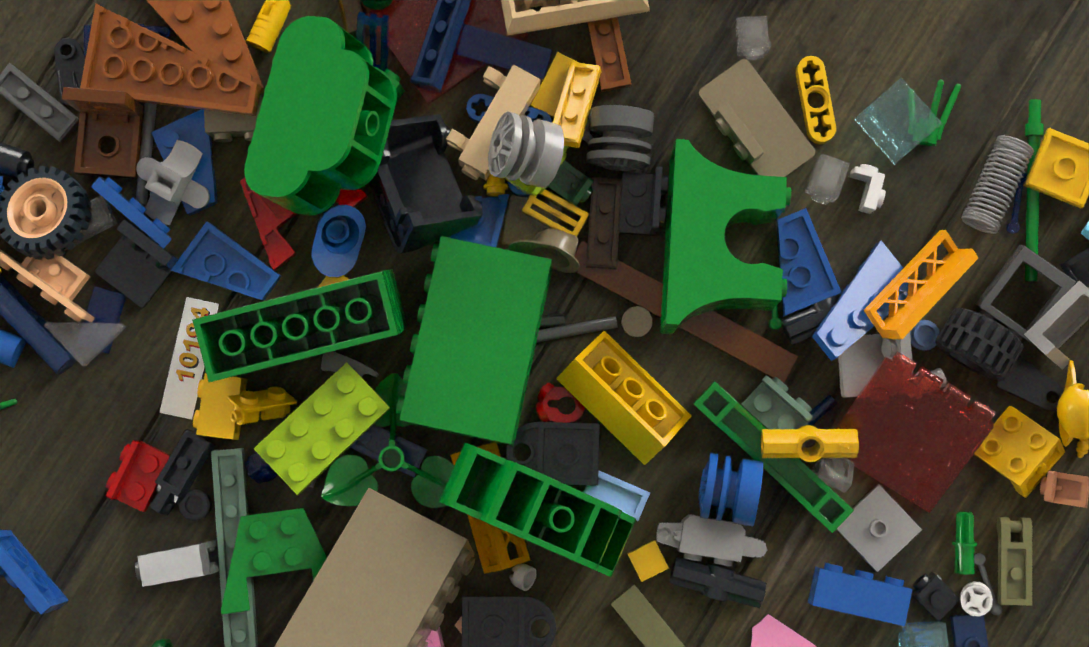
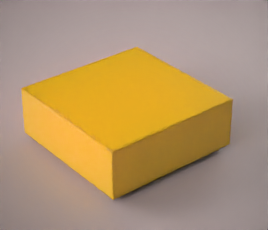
M655 540L627 553L641 582L669 569Z

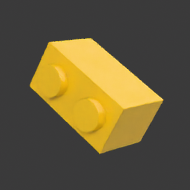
M205 373L204 379L199 381L197 391L198 397L201 398L200 410L195 411L193 418V427L197 428L196 435L239 440L241 425L233 423L230 419V413L235 409V406L227 399V396L237 395L246 391L247 379L229 377L208 382L207 374Z

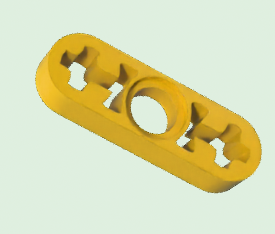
M807 56L799 62L795 74L807 136L813 143L821 145L833 138L836 133V123L824 63L818 57ZM807 64H810L811 68H817L818 71L813 75L814 86L805 89V86H809L811 81L809 74H803V70H805ZM813 92L821 94L824 98L823 106L820 108L811 107L807 101L808 95ZM826 112L827 115L821 117L822 126L828 127L829 130L824 134V137H821L819 132H814V129L818 126L817 116L811 118L810 115H819Z

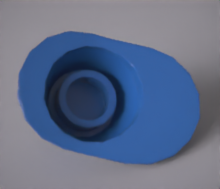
M350 205L332 207L324 213L317 223L311 257L314 266L320 273L328 277H340L347 274L354 267L366 229L364 217L358 209Z

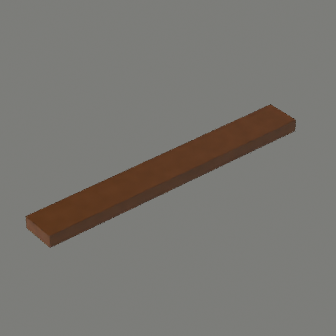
M581 242L575 254L580 268L575 273L661 318L662 283L617 260L616 270L586 268L587 243ZM715 311L697 315L678 327L771 378L777 377L783 383L798 358L797 355Z

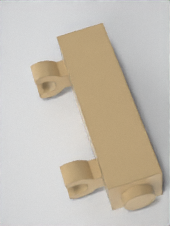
M515 65L512 66L507 77L490 66L487 68L483 75V82L499 90L470 139L454 129L450 131L446 138L449 146L462 151L458 159L459 166L462 167L461 171L474 180H477L479 177L487 180L490 175L488 168L489 146L493 131L500 117L507 111L516 113L519 116L525 115L540 89L539 78Z

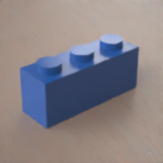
M825 563L824 568L815 566L808 603L812 606L905 626L912 589L903 586L904 580L886 576L885 582L873 579V573L855 569L854 575L843 573V566Z

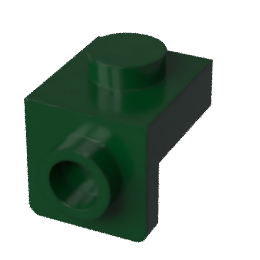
M564 160L548 187L576 206L579 201L584 203L593 190L590 187L593 180Z

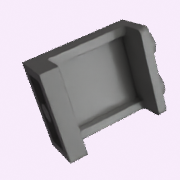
M1079 280L1024 334L1061 369H1064L1069 364L1070 359L1059 348L1089 319V287L1087 288Z

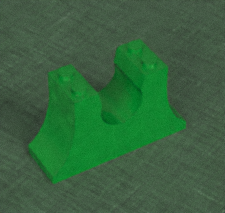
M675 140L669 159L660 323L661 334H673L687 320L713 310L751 309L772 311L781 302L782 297H786L787 279L783 278V269L765 263L748 264L735 258L726 246L725 229L732 224L740 222L754 225L775 222L780 214L785 212L786 206H789L791 202V187H786L787 177L752 175L728 170L703 157L689 140Z

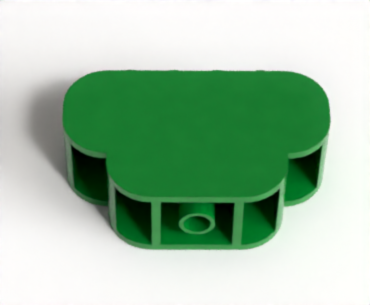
M317 16L299 18L292 22L281 35L272 60L271 72L264 89V97L256 118V126L251 144L248 147L244 169L246 182L254 192L293 213L303 215H317L326 211L334 204L341 189H359L373 179L381 163L397 101L394 83L389 77L373 66L370 50L329 18Z
M467 443L463 445L439 502L609 577H612L636 521V518L606 502L528 467Z

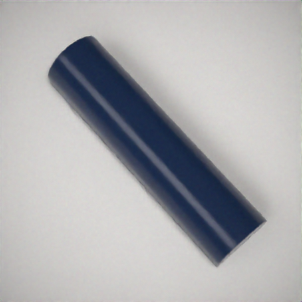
M471 0L437 1L410 81L411 83L431 92H441Z
M0 273L1 316L57 375L64 373L80 359L79 355Z

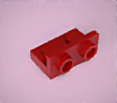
M133 440L131 444L128 443L121 452L119 459L122 463L118 471H114L106 483V488L109 489L106 497L117 499L139 511L146 512L156 492L158 484L155 481L171 455L139 440Z

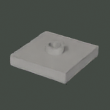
M877 484L852 507L854 511L836 529L875 572L883 568L922 531L880 484Z

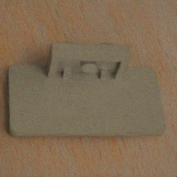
M741 59L700 89L699 97L716 119V126L724 136H729L734 143L733 148L742 160L746 159L757 175L786 177L815 155L813 146L747 59Z

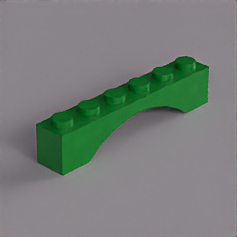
M715 380L693 402L702 413L754 460L762 461L763 468L832 533L854 511L848 503L799 458H762L761 433L762 429L767 428Z

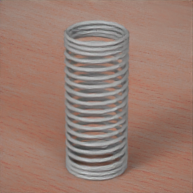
M1000 135L997 137L991 154L988 155L989 158L986 160L987 163L984 165L985 168L982 169L983 173L980 174L981 178L978 179L976 188L973 189L974 193L971 194L972 197L969 199V203H967V207L964 209L965 211H963L961 219L965 224L985 233H998L1001 227L1000 223L1003 222L1002 218L1005 217L1004 213L1008 212L1006 208L1010 207L1009 203L1012 202L1011 198L1016 193L1015 189L1018 188V183L1023 178L1022 174L1025 173L1026 164L1030 163L1029 159L1032 158L1031 156L1034 153L1033 148L1029 144L1011 136ZM993 165L998 166V167H1000V168H1002V169H1004V170L998 169V168L994 167ZM991 170L996 171V172H998V173H1000V174H1002V175L996 174V173L992 172ZM989 175L994 176V177H996V178H998V179H1000V180L994 179V178L990 177ZM1007 177L1014 178V179H1016L1017 181H1013V180H1011V179H1009V178H1007ZM987 180L992 181V182H995V183H997V184H999V185H1001V186L1010 188V189H1012L1013 191H1009V190H1007V189H1005V188H1003V187H1001V186L992 184V183L988 182ZM1003 181H1006V182H1008V183H1012V184H1014L1015 186H1011V185H1009V184H1007V183H1005V182H1003ZM985 185L991 186V187H993V188H995V189H997V190H999V191L1008 193V194L1011 195V196H1008V195H1005V194H1003V193H1001V192H999V191L990 189V188L986 187ZM983 190L989 191V192H991V193H993V194H995V195H997V196L1006 198V199L1009 200V201L1003 200V199H1001V198H999V197H996V196H994V195H991V194H987V193L984 192ZM981 195L987 196V197H989V198H991V199H993V200H996V201H998V202H1002V203H1004L1005 205H1001V204H999V203H997V202H994V201H992V200L986 199V198L982 197ZM979 200L985 201V202H987V203H989V204H991V205H994V206H996V207H1000V208H1002L1003 210H999V209H997V208H995V207H992V206H990V205L984 204V203L980 202ZM977 205L983 206V207H985V208H987V209H989V210L998 212V213L1001 214V215L994 214V213H992V212H990V211H987V210H985V209H982V208L978 207Z

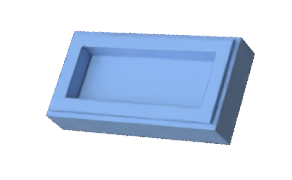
M599 471L598 486L586 485L583 493L622 510V512L636 518L637 521H639L650 495L648 491Z

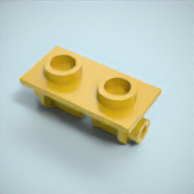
M269 387L267 390L255 392L243 391L237 395L227 396V399L235 406V409L230 413V419L238 425L258 422L260 411L262 420L284 418L286 414L290 413V405L297 404V400L281 387Z

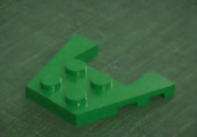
M304 508L240 516L221 605V615L250 611L247 577L311 568L314 581L327 557Z

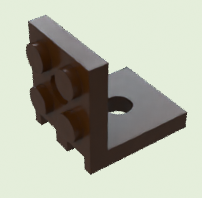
M63 87L62 100L80 112L74 173L137 179L136 166L140 155L144 107L127 92ZM107 138H114L116 141L115 150L108 154L103 153L101 149L103 141Z

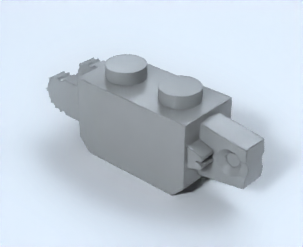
M688 514L681 520V523L658 522L656 541L677 548V551L684 553V559L702 561V556L713 557L715 564L732 566L733 561L741 562L742 556L761 558L768 551L763 540L745 536L746 531L743 526L734 524L732 521H716L714 518L704 519L700 518V516Z

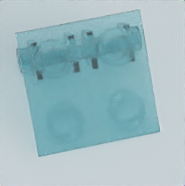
M902 77L854 118L894 164L942 124Z

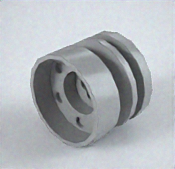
M509 111L504 113L498 120L490 141L488 168L491 175L499 178L505 177L512 181L520 178V181L525 184L541 188L549 186L557 174L563 156L564 132L561 125L540 119L532 122L531 118L525 115L519 116Z

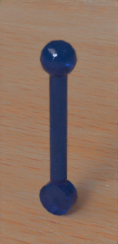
M1026 172L1022 174L1023 178L1018 183L1012 219L1006 226L1007 231L1011 234L1017 233L1020 230V225L1017 221L1023 185L1027 178Z

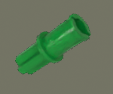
M960 511L956 514V541H952V545L955 546L954 573L975 574L974 553L977 542L974 541V515L972 512Z

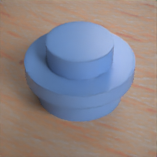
M920 320L910 331L912 346L922 351L934 348L937 345L935 340L940 333L936 324L929 320Z

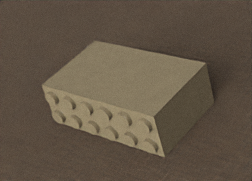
M368 488L275 647H428L426 640L432 630L437 631L444 619L442 612L448 602L452 603L460 590V586H458L463 574L467 576L471 572L475 564V558H473L475 554L468 539Z

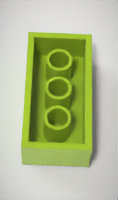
M346 362L266 436L254 450L297 495H300L384 416L390 407Z

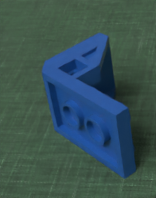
M0 530V578L4 576L12 587L19 588L26 596L24 601L27 606L36 613L45 614L60 609L69 601L13 532L11 530Z

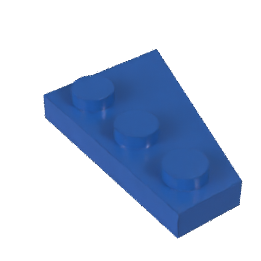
M199 110L151 132L163 160L171 153L176 140L187 142L203 153L191 180L207 188L210 200L203 208H194L182 201L187 214L191 216L217 204L215 169L213 167L211 149L212 138L205 133L204 110Z
M99 176L93 182L91 187L162 248L172 240L167 234L171 229L157 217L154 221L150 220L144 214L147 209L133 197L127 200L120 193L123 188L109 176L106 180Z
M509 194L488 198L477 196L475 199L481 203L483 210L479 223L474 227L449 236V238L497 248Z
M208 221L171 269V271L260 300L266 299L282 277Z

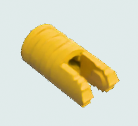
M266 0L246 39V43L262 52L271 53L272 47L291 9L289 0Z

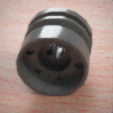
M602 105L591 108L589 130L595 134L602 135V137L588 140V147L594 151L587 152V163L616 171H630L650 167L651 159L645 154L651 152V144L638 139L653 135L654 113L643 108L622 105Z

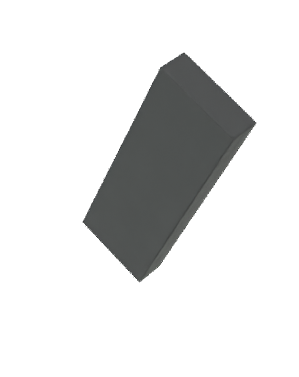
M11 63L1 72L0 94L63 144L79 125V118Z

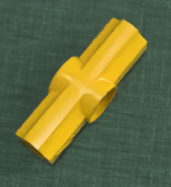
M804 425L798 429H762L761 433L762 458H801L806 462H815L821 458H857L859 449L857 429H817L811 425ZM806 440H816L815 445L806 448L802 446Z

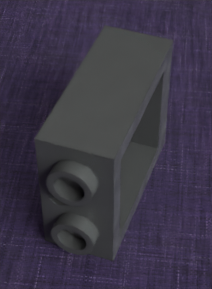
M1019 245L976 302V305L982 309L979 312L980 314L995 322L998 320L1006 325V329L1016 335L1020 341L1024 338L1031 342L1024 334L1074 286L1076 281L1026 246ZM1022 262L1058 286L1027 329H1024L991 305Z

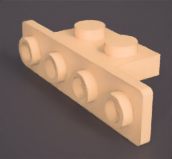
M0 249V266L7 271L10 267L19 272L16 277L18 280L30 288L34 284L43 290L40 294L43 298L54 305L59 301L67 307L64 313L80 323L84 319L90 323L93 322L95 317L73 302V299L91 276L63 256L59 257L54 254V259L49 260L44 257L42 260L27 256L20 264Z

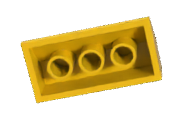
M603 331L556 378L644 465L667 445L692 416L606 331Z

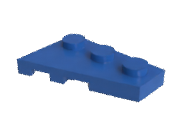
M802 209L778 219L776 225L779 265L783 269V278L787 279L786 297H782L784 317L842 292L807 209Z

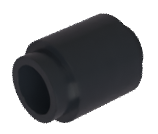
M0 143V174L17 180V175L22 172L29 176L28 169L34 168V160L31 153Z

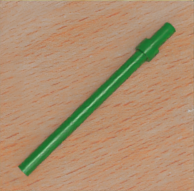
M1040 99L1029 100L1025 137L1028 138V144L1033 148L1034 153L1031 156L1032 158L1029 159L1030 163L1027 164V175L1040 147L1041 137H1044V124L1041 123ZM1027 187L1026 247L1038 255L1039 192ZM1025 264V281L1037 282L1038 272Z

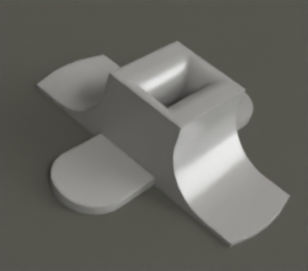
M176 140L171 153L163 162L160 163L150 157H144L138 161L136 166L137 174L140 178L147 181L145 188L150 190V198L145 207L147 209L145 213L155 220L157 217L164 224L170 225L181 201L194 208H203L208 204L210 194L207 188L191 180L203 155L193 145Z

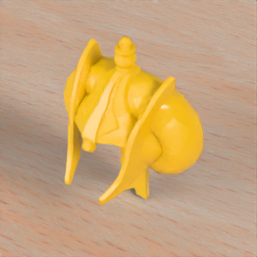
M1070 360L1064 392L1057 405V417L1059 419V432L1063 445L1065 447L1068 446L1073 438L1080 439L1077 443L1076 451L1078 452L1077 456L1083 458L1084 454H1087L1089 450V390H1084L1085 385L1076 382L1074 363Z

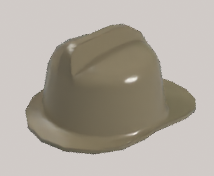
M558 229L543 230L537 233L532 241H515L508 248L510 251L552 259L553 269L561 272L574 273L580 268V264L575 258L578 238L575 235Z

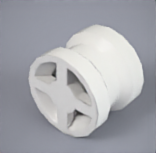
M973 581L966 584L961 591V605L966 613L972 616H982L990 611L993 599L990 589L985 584Z

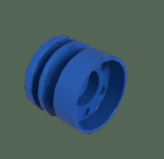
M710 453L709 460L702 471L698 496L701 511L700 518L708 519L712 505L717 506L716 521H721L725 508L732 509V523L753 527L760 498L763 462L743 458L738 472L731 471V456H725L723 469H718V454Z

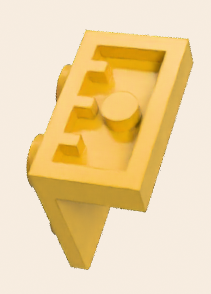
M1009 406L974 446L972 452L976 457L1009 479L1016 492L1027 498L1042 480V477L1048 473V470L1065 453L1060 438L1013 406Z

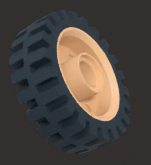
M39 166V171L35 168L28 169L29 176L23 172L17 175L19 182L16 183L11 180L7 184L11 190L9 192L3 190L0 195L5 199L4 202L0 201L1 236L9 245L25 256L42 260L43 257L47 260L54 259V254L59 257L66 254L64 247L72 250L76 246L73 243L75 238L81 241L84 237L80 230L87 231L90 225L85 219H91L92 212L88 209L92 207L91 201L87 198L89 195L83 187L63 170L55 167L49 169L46 166Z

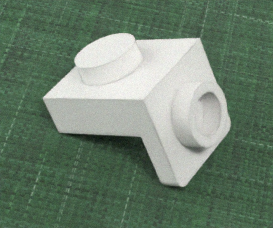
M861 164L860 167L855 166L851 170L849 177L866 182L858 211L871 214L876 210V207L881 208L886 193V190L882 189L885 174L878 173V168L871 165Z

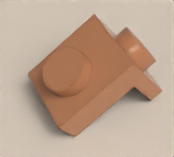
M1048 470L1047 477H1042L1040 494L1044 495V501L1087 508L1089 477Z

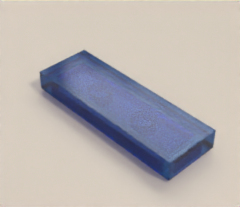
M463 24L456 50L457 55L509 70L515 65L541 79L545 77L552 52L548 48Z

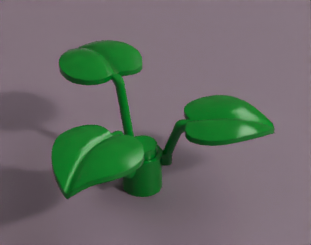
M397 373L387 376L374 390L390 407L389 411L375 423L379 427L390 425L389 446L380 452L379 463L368 469L366 461L357 455H345L338 458L328 471L321 494L324 500L340 506H357L368 488L375 491L378 490V482L371 474L381 468L387 471H396L403 467L418 474L411 483L412 494L418 503L429 508L447 506L439 502L454 465L443 457L429 456L423 461L422 467L419 469L404 462V452L395 446L396 425L400 427L411 425L400 421V414H396L398 399L400 395L405 396L407 389L406 383H403V379Z

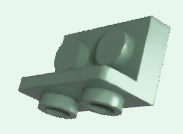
M766 375L762 379V383L741 404L767 429H798L801 426L808 425L813 419V416L809 413L812 408L801 398L798 397L794 400L787 394L786 391L789 388L777 377L771 379Z

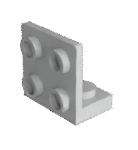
M910 332L902 340L882 338L880 334L863 335L838 356L840 389L843 398L915 393Z

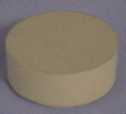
M631 307L622 317V328L631 337H642L652 327L651 314L643 307Z

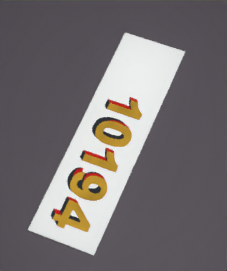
M186 297L159 413L192 420L198 397V384L200 379H202L204 363L192 319L216 314L219 304Z

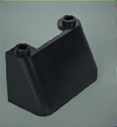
M441 114L392 120L379 169L369 182L392 244L398 254L413 252L439 241L441 236L449 237L474 227L479 223L483 215L482 205L474 196H462L448 163L445 150L448 145L446 138L450 133V129L444 124Z

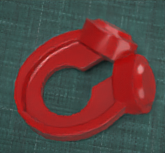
M547 383L538 393L537 399L539 402L536 404V412L542 422L571 423L578 420L584 412L585 407L565 387H555L553 384ZM563 397H570L574 400L576 407L571 414L565 415L558 408L549 407L547 403L550 400L559 401Z

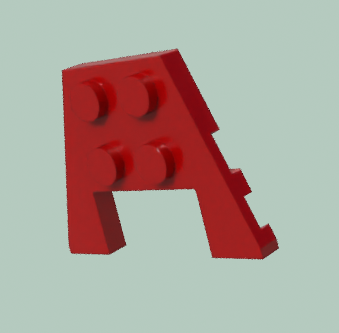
M244 177L240 180L252 216L255 219L261 241L269 258V263L273 270L277 271L297 255L278 231L282 225L297 213H293L254 192L248 186ZM341 189L336 201L339 205H350L356 208L368 196L361 189Z

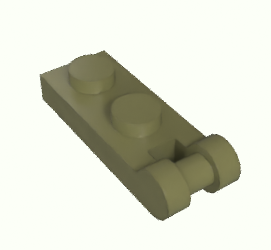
M998 517L996 523L998 534V604L1032 606V520L1029 517H1020L1019 520H1010L1009 517ZM1011 533H1019L1020 542H1011Z

